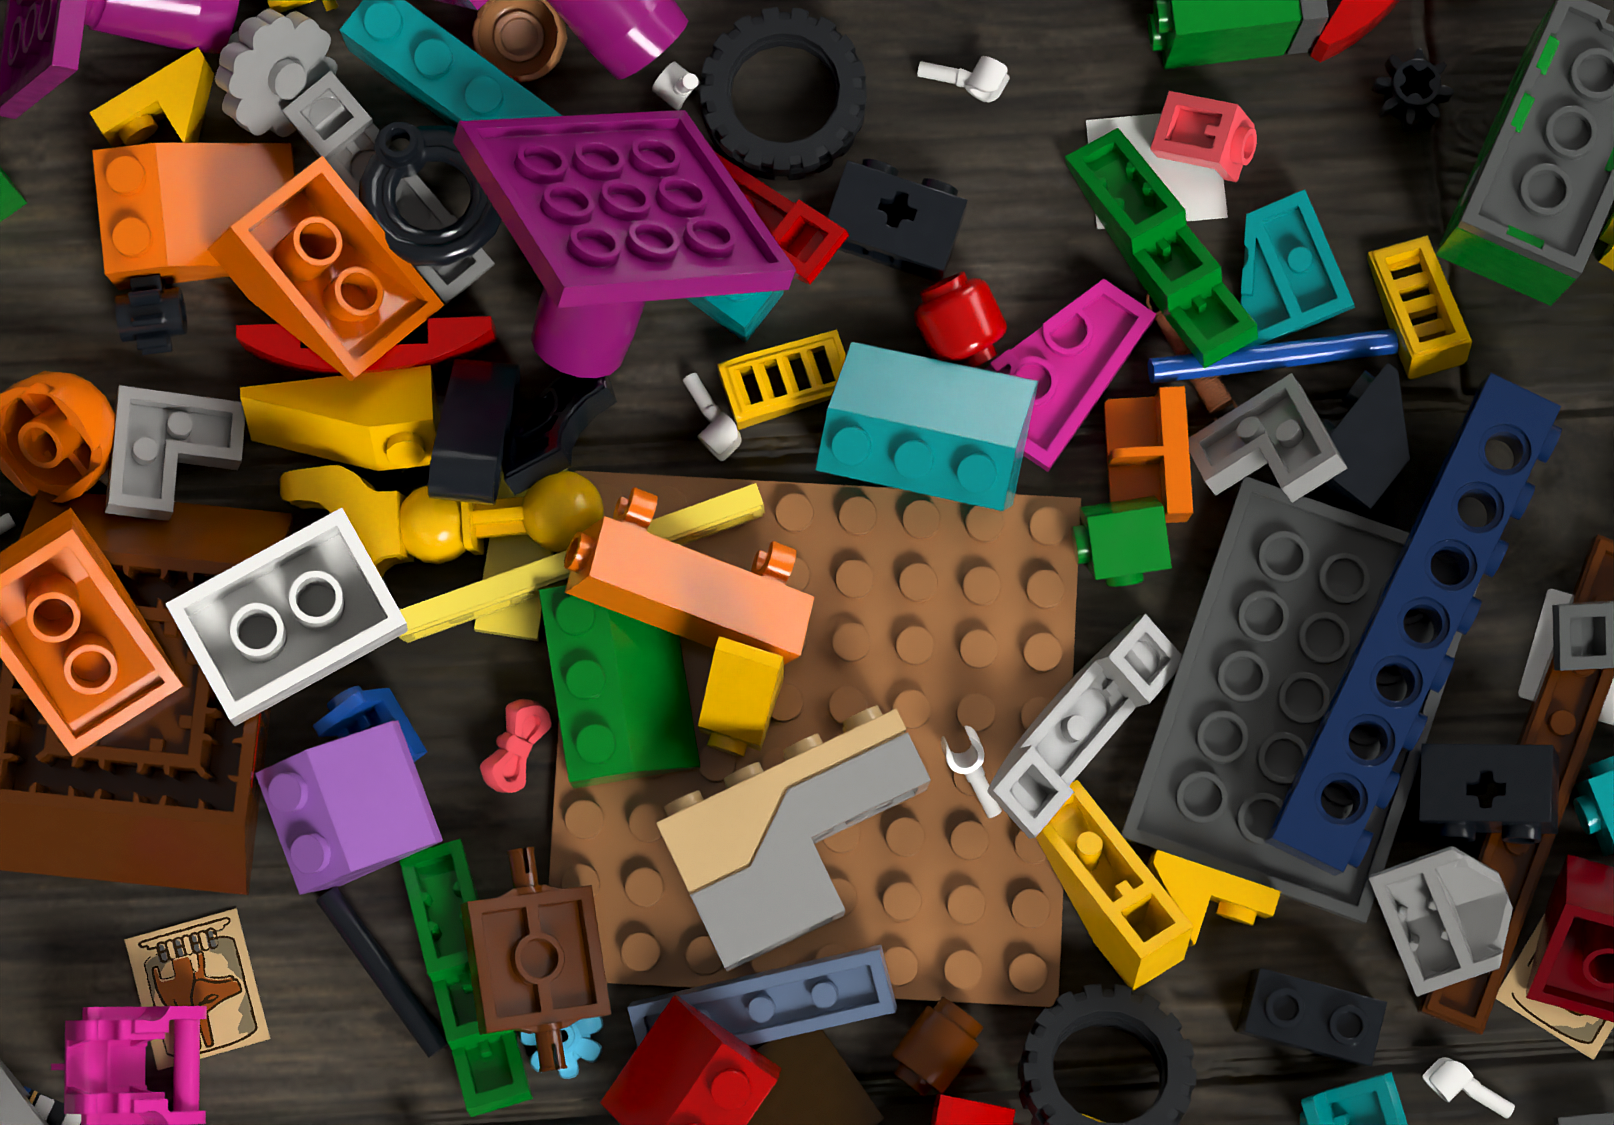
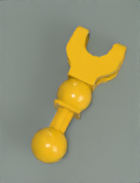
M340 465L288 471L281 475L279 479L280 496L292 505L301 509H325L330 513L343 508L381 578L393 565L414 562V557L425 563L441 564L455 560L466 550L474 555L484 554V538L528 534L542 548L560 553L568 549L572 538L577 532H583L604 516L603 502L597 488L584 476L571 471H561L544 477L529 488L525 496L500 498L496 500L494 506L432 499L428 495V485L414 490L407 497L398 491L378 492L367 480Z

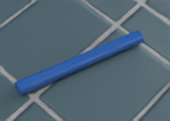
M1394 329L1248 346L1237 350L1205 369L1193 354L1151 358L1148 360L1147 365L1148 376L1151 384L1396 354L1398 352V337Z

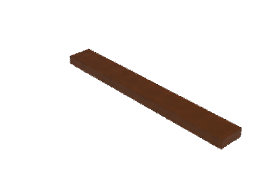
M1599 534L1593 537L1569 603L1614 600V540ZM1552 648L1517 745L1554 746L1560 758L1559 828L1613 681L1614 668L1554 670ZM1499 791L1498 796H1505V794ZM1502 833L1483 834L1475 859L1499 872L1513 907L1500 968L1424 994L1418 1012L1474 1034L1483 1035L1556 834H1541V842L1535 844L1504 842L1501 840Z

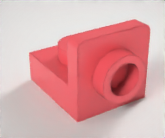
M1169 91L1150 150L1158 158L1215 169L1224 180L1237 182L1243 165H1248L1254 156L1257 134L1254 123L1238 104Z

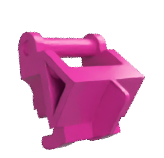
M207 1006L83 1007L82 1020L65 1021V1063L51 1064V1070H65L64 1114H81V1125L206 1124V1110H199L200 1019H207ZM174 1019L173 1111H169L165 1092H151L147 1090V1085H145V1055L147 1042L154 1039H165V1033H169V1021Z

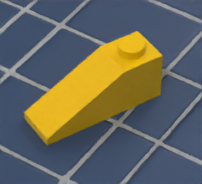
M431 365L361 373L352 381L342 375L240 387V398L251 441L375 471L430 465L440 421L439 405Z
M719 636L698 723L699 732L710 735L707 746L740 757H744L747 747L761 751L784 680L783 656Z
M1075 780L1069 786L1074 793L1036 836V839L1093 942L1126 985L1132 988L1133 992L1184 960L1194 926L1081 783Z

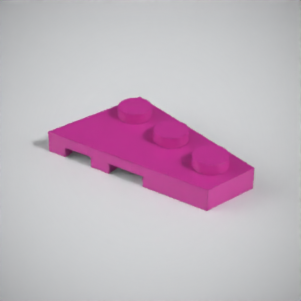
M1103 279L1043 323L1041 328L1011 350L1005 351L985 368V370L1039 381L1023 456L1049 472L1154 321L1156 313Z

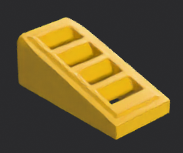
M1428 235L1368 252L1367 260L1389 327L1397 333L1398 354L1407 377L1414 379L1464 364L1468 359L1472 340ZM1420 263L1423 272L1393 279L1391 272ZM1426 288L1430 292L1429 295L1404 302L1401 299L1402 295ZM1433 313L1437 314L1438 319L1414 326L1411 323L1412 319Z
M837 329L742 355L717 364L718 374L738 430L831 399L846 358ZM822 350L826 352L835 381L826 384L822 382L813 353ZM798 358L802 360L811 388L799 391L789 362ZM774 366L778 367L787 395L776 398L766 369ZM754 374L763 400L762 402L751 404L742 377Z

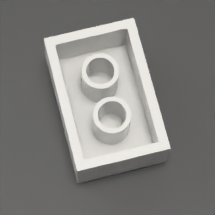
M343 508L336 510L165 603L234 726L408 632L407 622Z

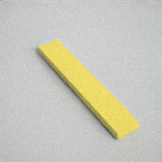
M754 483L653 519L647 532L676 544L684 545L763 517V513H765L764 504L757 484ZM567 550L400 609L407 622L408 632L398 637L409 643L540 596V589L567 585L571 571L564 567Z

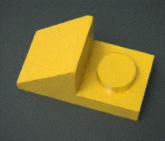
M197 47L91 111L90 114L113 148L123 143L126 146H132L143 142L157 131V123L166 117L183 143H198L214 72Z
M1160 850L1151 853L1147 865L1150 872L1194 926L1188 947L1195 945L1209 900L1219 903L1216 914L1253 926L1256 916L1266 919L1274 915L1281 893L1279 890Z

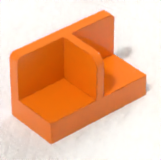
M1185 386L1159 387L1155 397L1108 399L1104 404L1109 502L1155 496L1164 506L1166 523L1187 522L1193 514Z

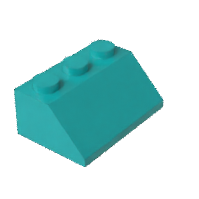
M851 342L827 409L815 470L1004 511L1011 507L1014 502L1039 381Z

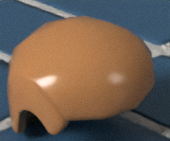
M489 0L478 10L472 29L475 52L517 83L532 81L549 73L560 62L568 40L565 22L547 0Z

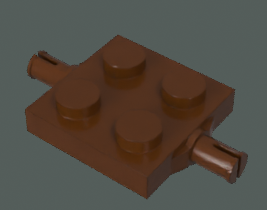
M526 847L506 851L509 858L512 890L505 892L497 898L468 901L460 904L479 1035L510 1030L527 1034L535 1033L540 1066L539 1072H547L567 1068L561 1029L567 1028L578 1020L611 1015L592 885L566 889L539 885L534 855L535 848Z

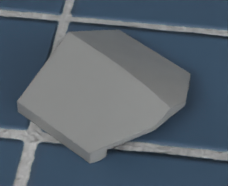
M1450 846L1369 875V881L1416 996L1500 968L1513 907L1499 872L1459 849Z

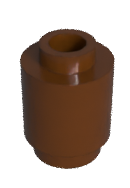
M942 996L934 1008L927 1005L892 1052L891 1056L900 1063L893 1074L923 1097L926 1096L931 1087L943 1095L979 1046L975 1039L984 1027L961 1008Z

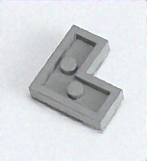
M1292 373L1188 438L1189 452L1205 483L1215 496L1268 463L1281 489L1293 503L1347 469L1306 393Z
M119 385L115 395V432L108 472L105 513L169 521L174 507L177 462L238 470L242 462L245 426L242 402Z

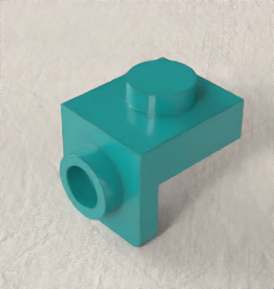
M1392 1072L1323 1090L1301 1100L1303 1111L1300 1114V1125H1408Z

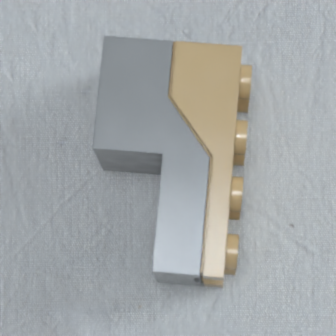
M878 705L868 708L842 722L844 734L825 743L822 742L819 734H814L783 750L785 762L763 771L759 762L753 763L726 776L724 781L727 789L704 800L700 790L664 806L668 817L656 824L727 972L843 917L845 908L814 844L927 791L931 779L909 733H905L906 727L897 708L883 715Z

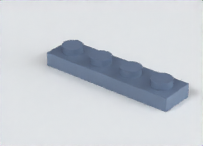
M876 945L631 1002L627 1007L637 1047L674 994L750 1046L895 1013L897 1004L882 945Z

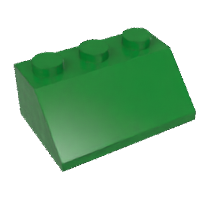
M567 585L540 589V601L568 780L573 788H580L701 768L679 635L565 593Z

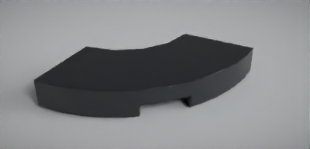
M562 373L536 397V402L540 407L524 427L515 426L505 449L503 475L505 482L514 495L531 488L544 477L571 467L572 449L580 433L597 415L617 403L609 375L600 378H579Z

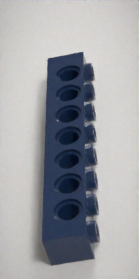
M1490 373L1479 384L1264 841L1265 843L1334 876L1343 873L1347 864L1355 868L1359 866L1373 837L1372 832L1364 829L1375 806L1383 810L1386 808L1400 780L1401 774L1392 771L1402 747L1409 751L1413 750L1426 725L1428 716L1419 712L1429 689L1439 693L1451 672L1455 658L1447 655L1446 652L1456 631L1463 635L1467 634L1481 607L1482 600L1473 595L1482 575L1485 574L1492 578L1506 554L1509 543L1500 539L1510 517L1517 520L1522 517L1533 496L1536 486L1527 482L1536 460L1543 463L1548 461L1560 438L1562 428L1553 424L1560 411V405L1493 373ZM1487 441H1501L1511 449L1514 457L1511 469H1498L1488 462L1485 456V444ZM1472 497L1484 505L1487 512L1485 526L1472 527L1460 518L1458 513L1460 498ZM1446 554L1456 560L1460 567V579L1457 584L1446 585L1439 582L1433 576L1431 571L1433 555ZM1419 611L1429 617L1434 628L1433 637L1430 642L1418 643L1408 637L1403 626L1404 617L1407 612ZM1380 669H1394L1404 677L1407 691L1402 701L1387 700L1379 693L1376 686V678ZM1365 726L1376 733L1380 742V749L1375 759L1364 760L1352 752L1349 746V734L1353 727ZM1338 784L1349 791L1353 806L1347 818H1334L1324 810L1321 803V795L1326 785Z

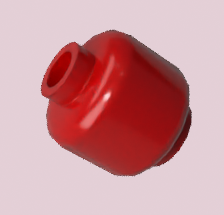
M963 271L951 275L919 293L923 302L915 309L914 319L934 359L952 363L959 361L962 365L976 367L998 354L993 344L1004 336L1007 330V323L985 280L981 278L968 279Z

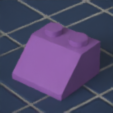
M398 720L304 750L255 773L299 895L342 886L443 841Z

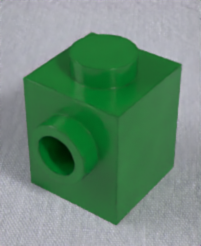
M1155 496L1079 507L1082 525L1071 527L1075 559L1077 564L1087 563L1088 570L1095 580L1105 579L1106 585L1112 587L1127 586L1142 582L1144 580L1143 573L1172 568L1164 506Z

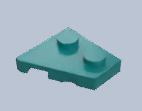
M1305 189L1246 214L1241 305L1256 322L1258 339L1245 347L1273 343L1355 308Z

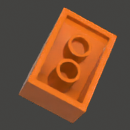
M148 143L92 150L105 275L118 290L131 289V277L160 274L161 280L165 279L166 284L230 277L207 249L230 226L296 176L292 144Z
M323 156L230 226L207 249L251 302L350 381L355 379L426 321L427 318L444 306V303L412 264L397 256L389 248L385 239V231Z
M69 508L0 552V658L71 756L79 753L183 687L181 678L108 559L72 508Z

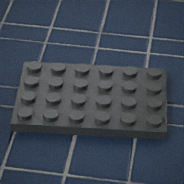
M1247 476L1241 479L1182 651L1177 671L1169 689L1120 833L1126 841L1154 851L1160 850L1281 891V896L1361 924L1367 922L1375 898L1374 890L1369 881V875L1382 871L1385 868L1421 760L1422 743L1426 744L1445 684L1439 693L1429 689L1419 712L1428 716L1426 725L1413 750L1409 751L1402 747L1392 771L1401 774L1400 780L1386 808L1383 810L1375 806L1364 829L1372 832L1373 837L1364 858L1357 868L1347 864L1343 873L1334 876L1264 841L1409 535L1408 532L1304 496L1292 503L1281 488ZM1446 554L1433 555L1431 559L1433 576L1443 584H1457L1460 579V567L1456 560ZM1409 611L1406 613L1403 626L1408 637L1418 643L1430 642L1433 637L1434 628L1429 617L1419 611ZM1456 631L1446 652L1447 655L1455 657L1462 636L1461 633ZM1380 669L1376 678V686L1379 693L1387 700L1402 701L1407 691L1404 677L1394 669ZM1355 726L1349 734L1350 749L1357 757L1364 760L1376 758L1380 749V742L1373 730L1365 726ZM1328 784L1323 789L1321 803L1326 813L1337 819L1347 818L1353 806L1349 791L1338 784Z

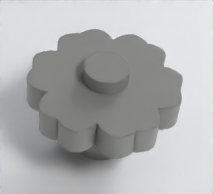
M266 9L258 14L257 17L246 19L241 24L239 31L230 36L227 45L220 53V66L215 75V83L227 92L222 103L223 112L233 118L240 127L257 136L262 135L268 130L281 137H287L292 134L296 129L282 110L329 71L336 75L337 64L335 60L326 55L331 44L330 35L322 30L313 19L297 11L284 16L273 9Z

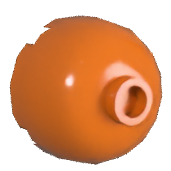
M43 371L14 383L0 393V470L17 488L30 496L36 495L41 490L58 496L52 502L64 503L80 497L98 482L109 468L115 432V412L106 396L90 381L73 373Z

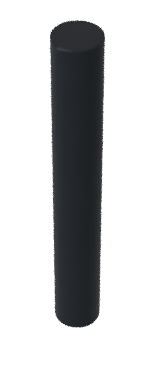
M336 886L317 899V904L427 1057L430 1058L448 1045L446 1037L339 888Z

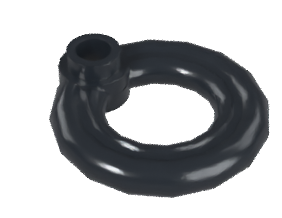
M394 122L386 125L379 131L375 139V153L371 156L359 181V201L385 231V239L389 248L397 256L412 265L447 266L474 255L495 236L502 219L453 143L457 128L449 125L415 127L407 122ZM404 138L410 141L408 147L402 151H392L389 149L390 144L396 139ZM426 162H444L456 167L465 175L470 186V202L465 213L455 223L441 229L424 230L410 225L400 215L396 205V189L401 179L417 174Z

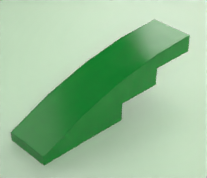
M1119 128L1065 156L1068 169L1131 270L1166 320L1204 369L1258 339L1256 322L1222 282L1221 266L1187 226L1185 208Z
M461 839L426 848L399 860L427 974L433 984L446 1040L452 1050L468 1114L470 1117H474L533 1099L516 1031L510 1030L479 1035L460 904L476 901L479 898Z

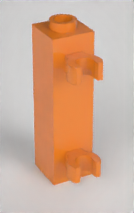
M636 487L631 489L629 499L622 496L618 499L613 519L606 516L602 517L583 532H577L568 546L564 567L571 570L565 593L713 649H715L720 636L783 656L784 665L801 656L814 596L786 586L796 559V550L775 541L771 542L768 553L761 550L756 552L751 572L650 534L647 532V529L654 516L658 496Z

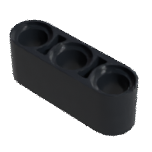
M455 358L431 455L428 481L429 498L495 505L503 474L505 449L512 433L518 405L520 364Z

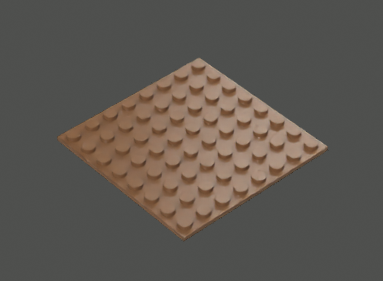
M575 471V473L587 478L597 488L602 498L604 516L613 519L618 499L621 496L629 499L633 487L658 496L653 520L756 483L764 504L765 513H763V517L682 546L751 572L752 563L757 551L761 550L768 553L770 543L773 541L796 550L794 567L786 582V586L814 596L801 656L784 665V680L761 751L747 747L744 757H740L707 746L710 735L699 732L698 723L715 649L681 636L679 637L701 768L573 788L568 780L559 722L548 886L566 889L592 885L606 983L694 988L882 945L895 999L939 1001L943 996L951 1002L1052 1007L1055 1000L1059 997L1064 888L1036 837L1029 839L1002 808V812L999 815L987 818L971 783L967 781L964 774H959L948 766L942 751L941 738L945 737L952 752H966L972 743L964 726L972 727L977 733L984 750V762L981 766L990 785L998 769L1021 736L1059 691L1073 678L1078 564L1073 549L1071 527L1080 525L1079 507H1081V498L1015 494L1013 505L1004 511L889 487ZM878 705L882 715L897 708L906 727L905 733H909L931 779L927 791L814 844L845 908L843 917L727 972L656 824L668 817L664 806L700 790L704 800L727 789L724 781L726 776L753 763L759 762L763 771L785 762L783 750L809 736L819 734L822 742L825 743L844 734L842 722L868 708Z

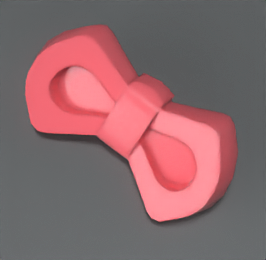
M519 699L506 706V732L499 735L496 739V745L499 749L480 765L483 780L497 792L513 793L525 787L526 763L533 745L551 728L552 723L548 711L539 702L534 700Z

